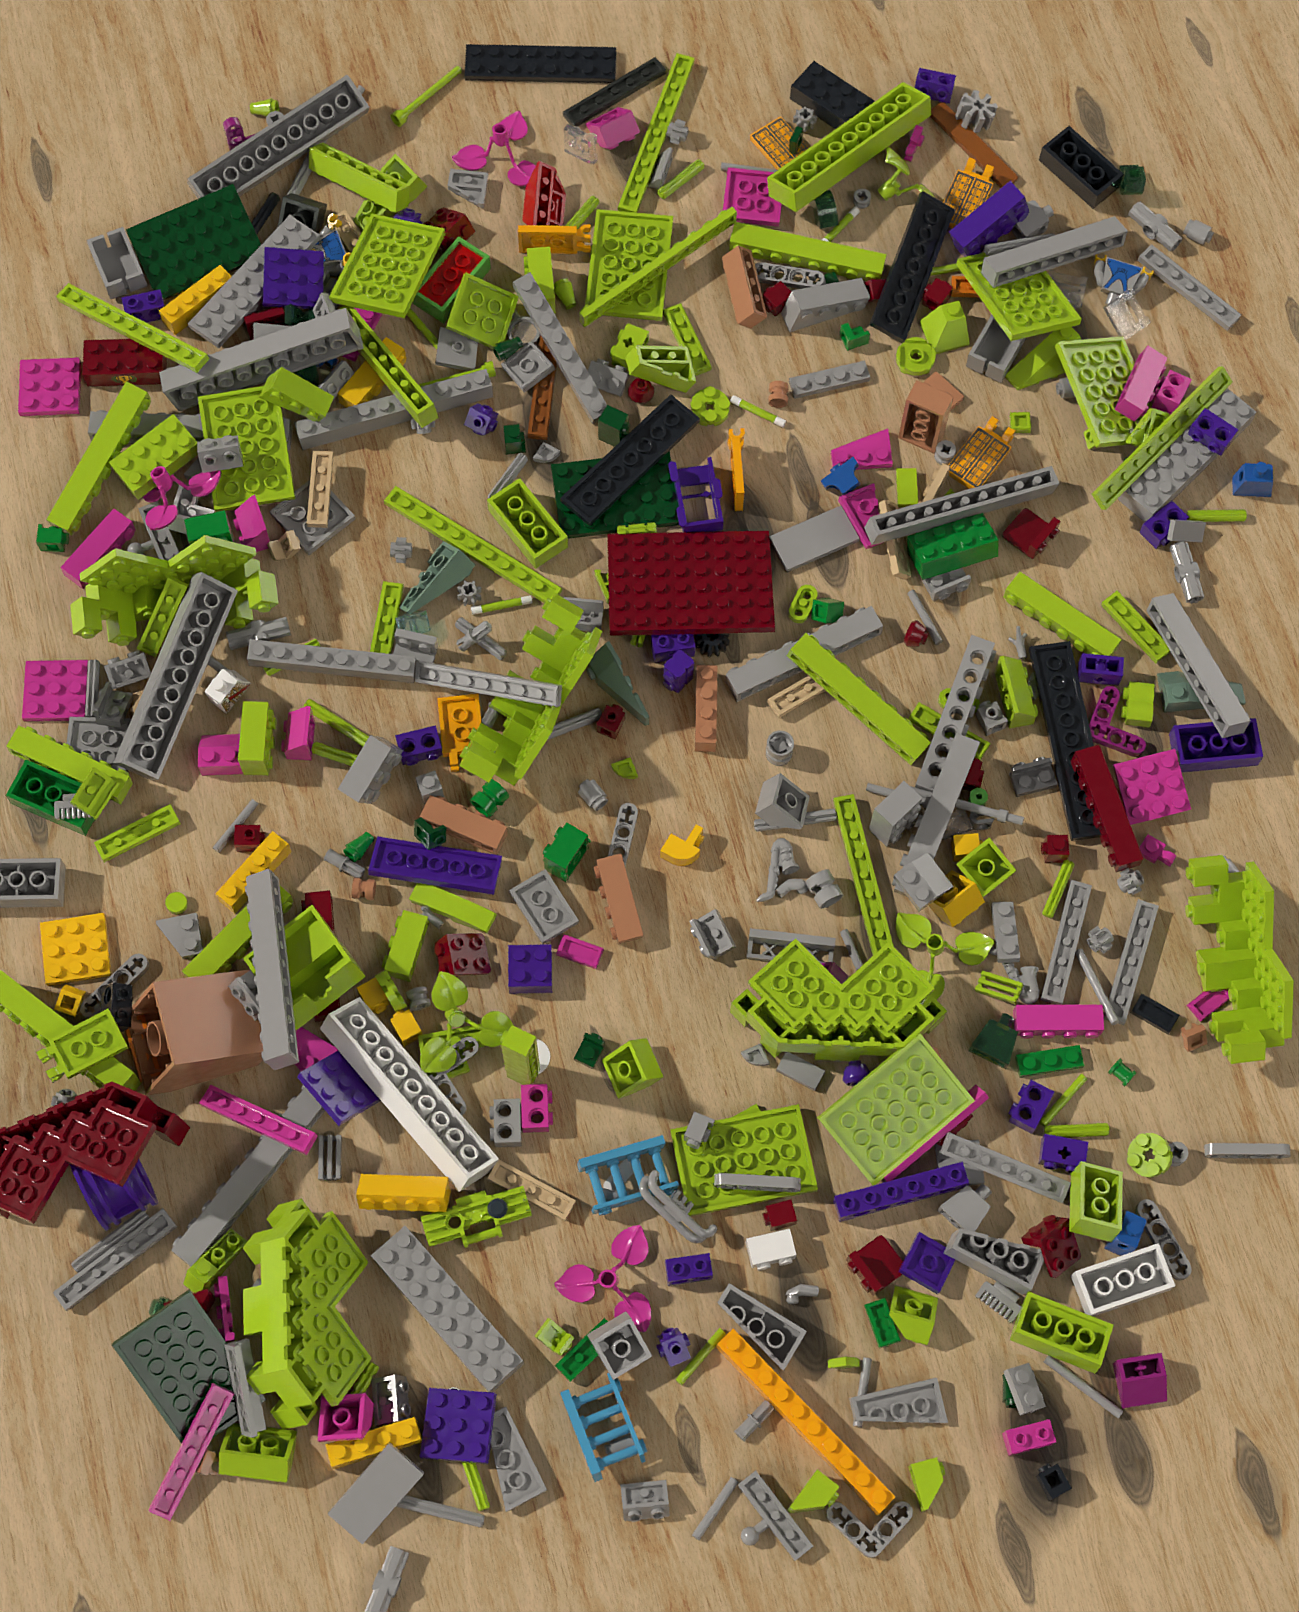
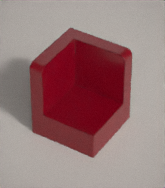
M872 279L864 282L870 296L867 303L879 300L886 279Z

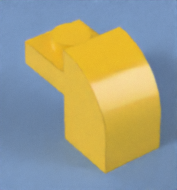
M696 824L686 841L670 834L660 850V858L677 866H686L695 862L700 856L699 847L705 838L703 836V828Z

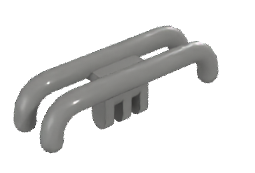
M653 1170L649 1176H644L641 1179L639 1190L644 1200L688 1241L696 1244L701 1243L717 1232L716 1225H710L708 1229H703L688 1215L694 1204L689 1201L684 1206L683 1204L686 1202L687 1197L683 1195L678 1200L677 1198L681 1194L678 1189L669 1197L659 1188L657 1179L660 1174L657 1170ZM648 1185H649V1188H650L651 1192H652L664 1205H662V1204L649 1192V1190H648ZM683 1223H685L694 1233H692Z

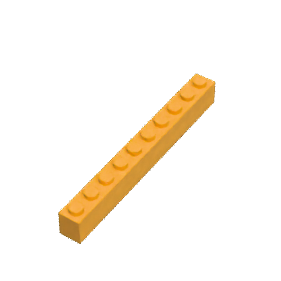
M734 1329L717 1343L716 1348L772 1404L774 1409L876 1515L880 1514L895 1498L891 1491Z

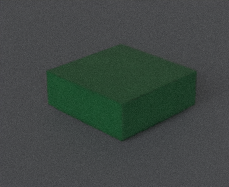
M796 126L789 140V153H797L803 141V128Z

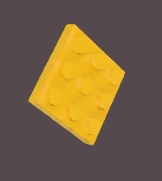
M104 913L40 922L44 975L47 986L111 976L106 916Z

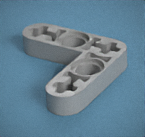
M465 1037L452 1047L455 1049L459 1046V1049L462 1050L465 1048L464 1043L466 1041L469 1043L474 1042L473 1052L465 1051L462 1053L465 1058L461 1060L460 1054L456 1051L457 1061L450 1069L444 1072H436V1077L428 1076L438 1088L443 1083L450 1085L451 1091L445 1097L449 1099L454 1093L457 1095L453 1099L457 1104H462L460 1108L462 1116L466 1112V1103L447 1076V1073L478 1052L479 1044L472 1037Z
M903 1501L898 1502L870 1531L841 1503H833L826 1511L828 1521L868 1558H873L880 1554L907 1524L913 1514L910 1504ZM905 1507L907 1509L905 1512L907 1518L903 1516L899 1518L897 1523L900 1526L897 1527L895 1522L889 1519L888 1516L891 1515L894 1518L898 1514L896 1508ZM832 1508L835 1510L840 1508L842 1510L841 1516L844 1519L847 1516L851 1518V1520L845 1523L843 1528L839 1526L842 1521L838 1517L835 1520L831 1517L833 1515ZM852 1523L860 1527V1534L857 1537H851L847 1532L848 1526ZM883 1523H889L892 1526L893 1533L890 1536H883L881 1534L880 1526ZM864 1532L868 1534L865 1539L869 1543L873 1541L876 1543L875 1553L873 1551L868 1553L865 1550L867 1545L863 1541L860 1545L856 1542L862 1538Z

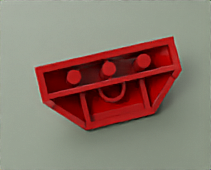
M538 161L525 187L522 221L526 225L563 226L566 193L557 176L556 168Z

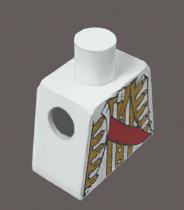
M222 669L207 687L205 693L214 705L227 714L251 683L235 670Z

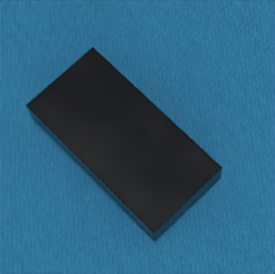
M1142 993L1130 1012L1169 1035L1180 1016Z

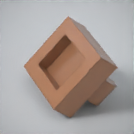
M1192 1023L1191 1029L1185 1030L1184 1027L1181 1028L1184 1047L1188 1052L1207 1044V1032L1203 1024L1197 1026L1195 1023Z
M206 1450L195 1472L206 1476L208 1474L217 1475L218 1472L211 1468L213 1462L219 1463V1458L215 1457L216 1453Z

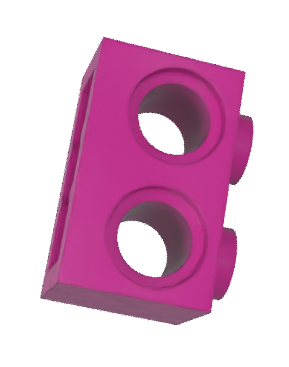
M1170 370L1167 377L1162 376L1158 385L1160 389L1156 388L1153 400L1155 401L1152 408L1169 413L1170 416L1181 404L1192 379Z
M547 1084L521 1085L523 1133L549 1132V1125H553V1112H548V1104H552V1090L548 1091ZM539 1093L543 1098L539 1102H534L531 1100V1096ZM534 1115H541L544 1118L538 1124L533 1123L531 1119Z
M1050 1419L1006 1430L1002 1433L1008 1456L1056 1443Z

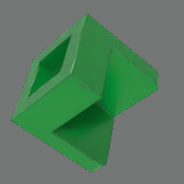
M849 323L841 325L839 335L847 351L869 343L870 333L869 331L864 332L862 326L851 329Z
M832 598L813 599L811 619L823 623H835L839 618L843 617L845 602Z

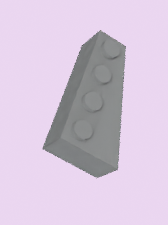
M862 278L792 290L781 314L790 333L845 314L860 311L865 308L870 296Z
M729 1283L717 1303L784 1371L807 1331Z

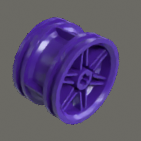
M140 1159L137 1161L123 1187L70 1164L86 1202L105 1231L111 1229V1223L115 1225L121 1224V1218L138 1209L146 1211L148 1210V1204L152 1206L158 1204L155 1191Z

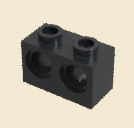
M112 982L101 990V1012L109 1009L122 1033L131 1028L133 985Z

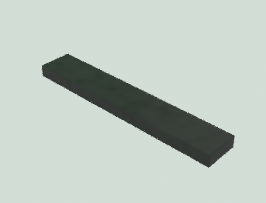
M654 57L563 111V117L574 129L665 75L666 69Z

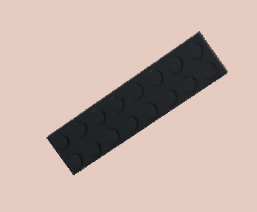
M466 44L465 81L612 83L616 80V47Z
M924 191L919 193L869 324L871 327L900 343L905 342L955 211L952 207Z
M670 394L560 498V502L590 527L700 422V418Z

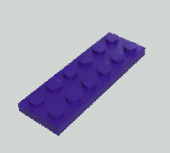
M377 836L368 874L494 895L502 864V856L437 846L428 850L422 843Z

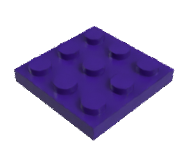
M264 247L263 306L314 309L321 292H323L324 251Z
M339 1051L308 1067L297 1076L338 1126L381 1101Z
M429 1388L420 1458L488 1464L497 1394L493 1392Z

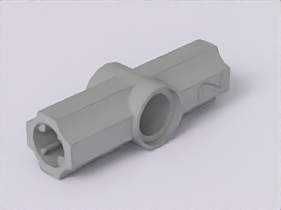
M1137 202L1129 211L1128 215L1142 227L1144 234L1149 239H1156L1169 251H1174L1182 242L1183 238L1168 226L1166 218L1161 214L1155 215L1142 202Z
M1180 541L1171 545L1170 552L1175 564V578L1181 584L1186 603L1193 604L1203 600L1204 593L1199 581V566L1197 562L1193 561L1188 542Z
M283 617L267 622L256 620L250 622L247 627L228 631L226 635L230 649L234 650L249 646L250 639L270 641L289 636L291 632L287 618Z
M390 1546L382 1569L378 1571L374 1580L373 1592L365 1612H387L390 1602L395 1597L400 1586L401 1574L410 1553Z

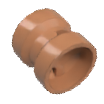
M773 381L769 384L771 395L769 396L768 404L770 406L782 408L788 405V396L786 395L789 388L788 383Z
M354 877L352 898L359 899L360 897H365L367 900H374L376 879L365 881Z

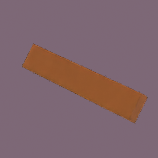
M940 102L931 109L930 117L970 158L976 160V164L983 171L987 164L994 167L991 179L1000 188L1009 181L1012 183L1018 181V176L969 126L967 129L961 126L963 120H957L955 117L956 113L945 102Z
M540 336L539 349L554 365L555 370L534 385L527 437L529 439L547 440L557 362L542 336Z

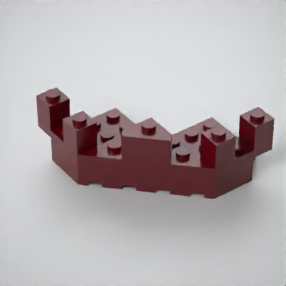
M111 1081L104 1084L103 1088L94 1092L92 1090L76 1096L75 1100L68 1103H59L47 1108L46 1112L37 1116L33 1114L21 1119L11 1127L0 1128V1216L8 1219L9 1215L13 1214L35 1224L69 1164L123 1187L154 1133L162 1140L180 1147L190 1126L177 1114L158 1107L148 1096Z

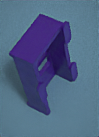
M707 457V465L677 469L676 462H669L670 478L675 484L678 500V522L682 527V531L714 532L723 530V516L719 500L722 498L723 493L720 480L715 478L712 457ZM709 484L710 492L705 491L704 493L682 496L681 487ZM711 496L716 519L687 523L683 499L707 498Z

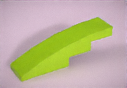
M417 883L409 897L412 903L429 908L432 912L448 917L453 922L488 933L497 916L496 913L476 903L428 884Z

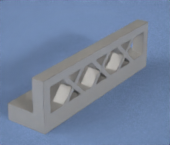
M750 928L747 959L770 962L776 956L772 952L775 947L782 946L785 948L796 938L813 956L819 951L829 952L828 962H833L836 938ZM752 944H762L766 951L761 955L752 954Z
M242 1339L225 1344V1350L241 1433L252 1438L258 1436L257 1432L266 1430L260 1395L255 1393L247 1382L246 1377L254 1366L249 1339Z

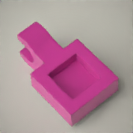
M1147 834L1139 847L1143 858L1153 864L1158 859L1171 867L1176 858L1174 853L1164 850L1166 844Z

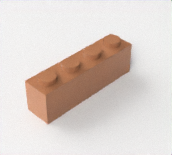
M738 245L722 256L723 268L726 273L727 285L730 290L737 324L751 329L766 319L767 313L752 251Z
M697 665L695 751L715 752L717 666Z
M430 795L419 816L427 823H430L434 829L444 825L447 827V835L495 855H498L508 835L507 827L503 822L496 819L494 821L489 820L480 812H470L461 804L453 805L441 796L434 797Z
M622 854L597 859L596 866H593L596 879L600 878L602 884L599 887L601 899H606L607 907H604L607 920L611 919L613 927L610 928L612 939L617 940L618 944L643 938V931Z

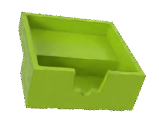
M313 905L284 926L296 1031L366 977L349 951L338 940ZM252 951L243 959L256 976L252 963V958L254 957V952Z

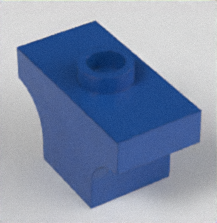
M852 457L842 465L840 463L835 465L830 470L831 473L821 480V484L826 490L830 488L839 490L842 495L850 493L860 485L855 477L858 462Z

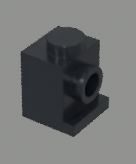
M1048 1463L1038 1469L1040 1474L1035 1477L1045 1492L1048 1501L1072 1489L1058 1464L1051 1466ZM1048 1477L1054 1478V1485L1048 1484Z

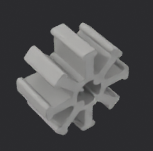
M973 90L971 97L968 93L963 94L955 117L957 120L964 119L961 124L964 129H967L970 123L973 124L974 132L977 133L980 132L982 126L985 130L990 128L998 107L996 103L989 104L992 98L989 94H986L983 99L979 98L978 90Z

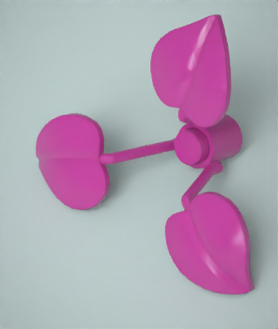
M520 110L507 116L500 123L492 127L493 136L490 137L485 153L481 146L468 145L452 156L454 163L462 169L476 171L486 166L487 160L485 157L489 155L493 142L500 147L506 145L512 165L514 166L508 171V180L516 186H526L535 168L532 162L526 160L521 161L517 165L509 145V139L514 141L520 140L528 133L527 123L523 119Z
M158 466L154 468L150 476L157 486L144 495L143 499L151 503L158 501L162 497L164 505L156 506L147 513L145 518L146 525L150 530H160L172 524L176 519L178 509L175 505L168 506L166 492L171 489L172 481H175L186 490H191L193 496L201 497L208 495L216 488L221 477V471L199 473L189 480L188 486L178 480L174 474L169 475L165 467Z
M631 1226L615 1237L611 1246V1253L615 1258L622 1260L611 1270H603L596 1281H593L594 1273L589 1267L577 1264L564 1272L554 1283L555 1288L567 1299L579 1303L587 1302L594 1297L595 1288L593 1285L600 1283L601 1286L607 1289H614L624 1300L615 1306L614 1317L626 1311L638 1331L646 1332L651 1322V1306L648 1299L639 1292H633L627 1298L617 1287L619 1277L616 1274V1271L625 1261L630 1265H638L646 1259L649 1246L642 1226Z

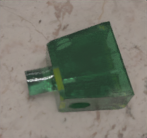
M1002 1013L998 1022L990 1019L973 1041L969 1052L1006 1069L1010 1063L1018 1034L1016 1030L1010 1028L1014 1018Z

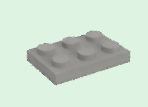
M546 869L509 890L512 898L542 944L579 924V920Z

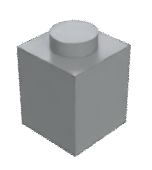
M435 770L415 777L424 804H426L430 795L444 797Z

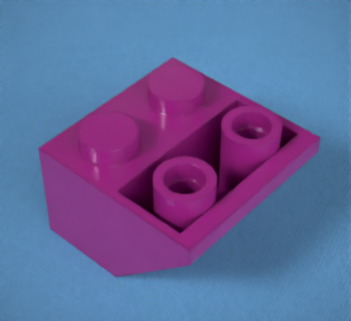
M1162 1353L1118 1359L1112 1363L1122 1409L1167 1402V1374Z

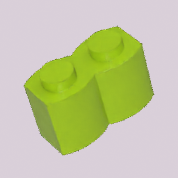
M1129 681L1128 686L1123 689V699L1126 700V706L1122 707L1121 718H1125V725L1150 727L1153 719L1154 684Z

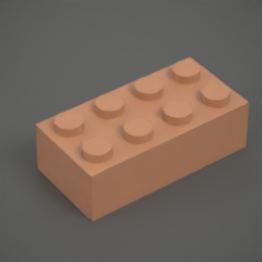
M916 380L906 399L898 438L935 454L936 447L941 442L945 433L954 396L944 390L933 388L926 382Z

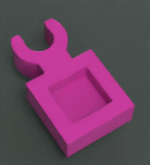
M915 126L905 151L904 160L911 162L917 147L922 146L925 138L922 135L923 127Z

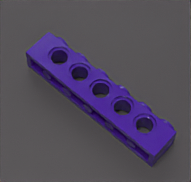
M963 1162L836 1195L833 1201L839 1222L961 1190L969 1184Z

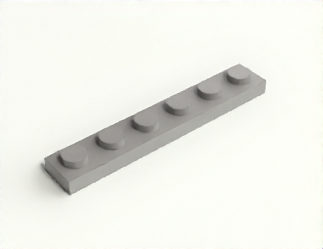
M1152 244L1139 256L1138 261L1150 271L1153 270L1155 275L1228 331L1240 319L1241 314Z
M1074 880L1070 881L1040 999L1042 1001L1056 1005L1063 1004L1092 885Z
M1139 899L1135 906L1108 999L1119 1020L1118 1024L1124 1025L1127 1019L1159 907ZM1104 1013V1019L1109 1020L1106 1013Z
M950 1132L947 1133L940 1153L1061 1203L1064 1202L1071 1182Z
M162 1208L56 1289L53 1294L63 1308L69 1311L177 1228L176 1224Z

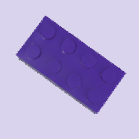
M1009 181L949 231L955 248L963 257L982 253L986 244L996 243L998 238L1003 234H1008L1015 224L1027 218L1030 211L1026 198Z
M1250 718L1251 721L1244 733L1225 738L1220 736L1213 722L1174 725L1169 733L1171 750H1176L1181 772L1258 766L1264 756L1256 718Z

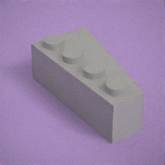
M962 1228L952 1233L944 1251V1254L1022 1295L1032 1290L1044 1261L1040 1249L1032 1248L1025 1244L1008 1242V1240L1002 1238L988 1237L986 1234Z

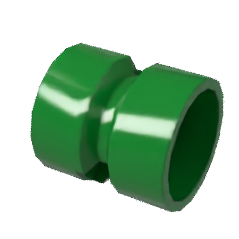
M493 779L482 786V792L478 791L470 799L473 807L478 812L484 814L486 818H490L498 810L497 805L502 806L510 797L508 792Z

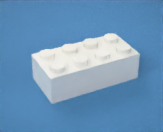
M1159 1243L1083 1268L1071 1275L1084 1312L1090 1316H1096L1170 1291L1175 1287Z

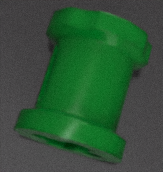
M1119 1058L1108 1073L1117 1077L1125 1087L1137 1072L1128 1068L1122 1063L1123 1060Z

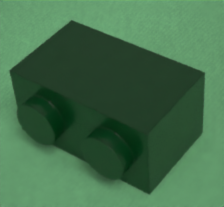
M607 405L598 420V440L615 447L629 434V414Z

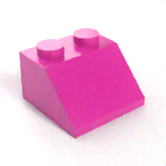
M620 107L586 123L587 128L600 147L608 150L618 147V143L634 139L635 134L640 132L633 112Z
M253 495L235 510L237 519H233L236 531L241 530L242 536L239 537L240 543L254 547L256 552L269 549L267 544L270 542L256 496Z
M306 706L289 712L288 719L284 720L283 731L286 733V738L282 739L281 751L285 753L286 759L312 761L311 748L314 742L315 718L311 706Z
M240 734L201 736L198 746V768L202 776L243 774L238 762Z
M365 1393L347 1394L337 1406H331L326 1398L322 1396L317 1441L363 1439L372 1426L374 1403Z

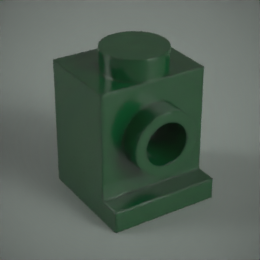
M519 424L504 425L506 455L526 453L524 431L520 432Z

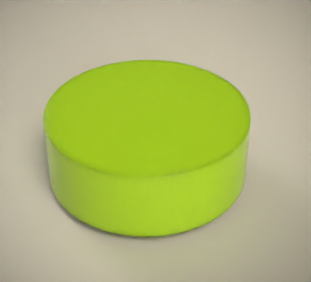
M173 892L167 896L165 905L172 914H181L187 909L188 901L181 892Z

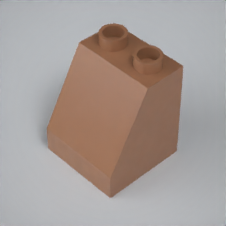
M250 970L152 982L132 1006V1021L129 1030L146 1096L173 1092L258 1066L263 1061L261 1055L263 1043L260 1039V1032H262L261 1024L258 1019L255 1021L252 1016L246 1013L244 1006L232 995L231 989L228 987L237 977L243 976ZM144 1014L147 1028H143L142 1021L137 1020L136 1016ZM151 1054L157 1057L159 1069H155ZM161 1072L160 1076L151 1077V1074Z

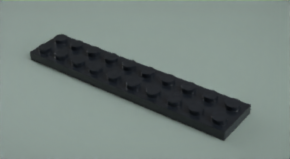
M1066 641L1030 646L1029 654L1070 840L1076 841L1100 837V830L1095 827L1093 822L1094 814L1092 809H1088L1086 804L1087 796L1085 791L1081 790L1079 786V775L1077 771L1073 770L1071 765L1075 751L1094 746L1071 643Z

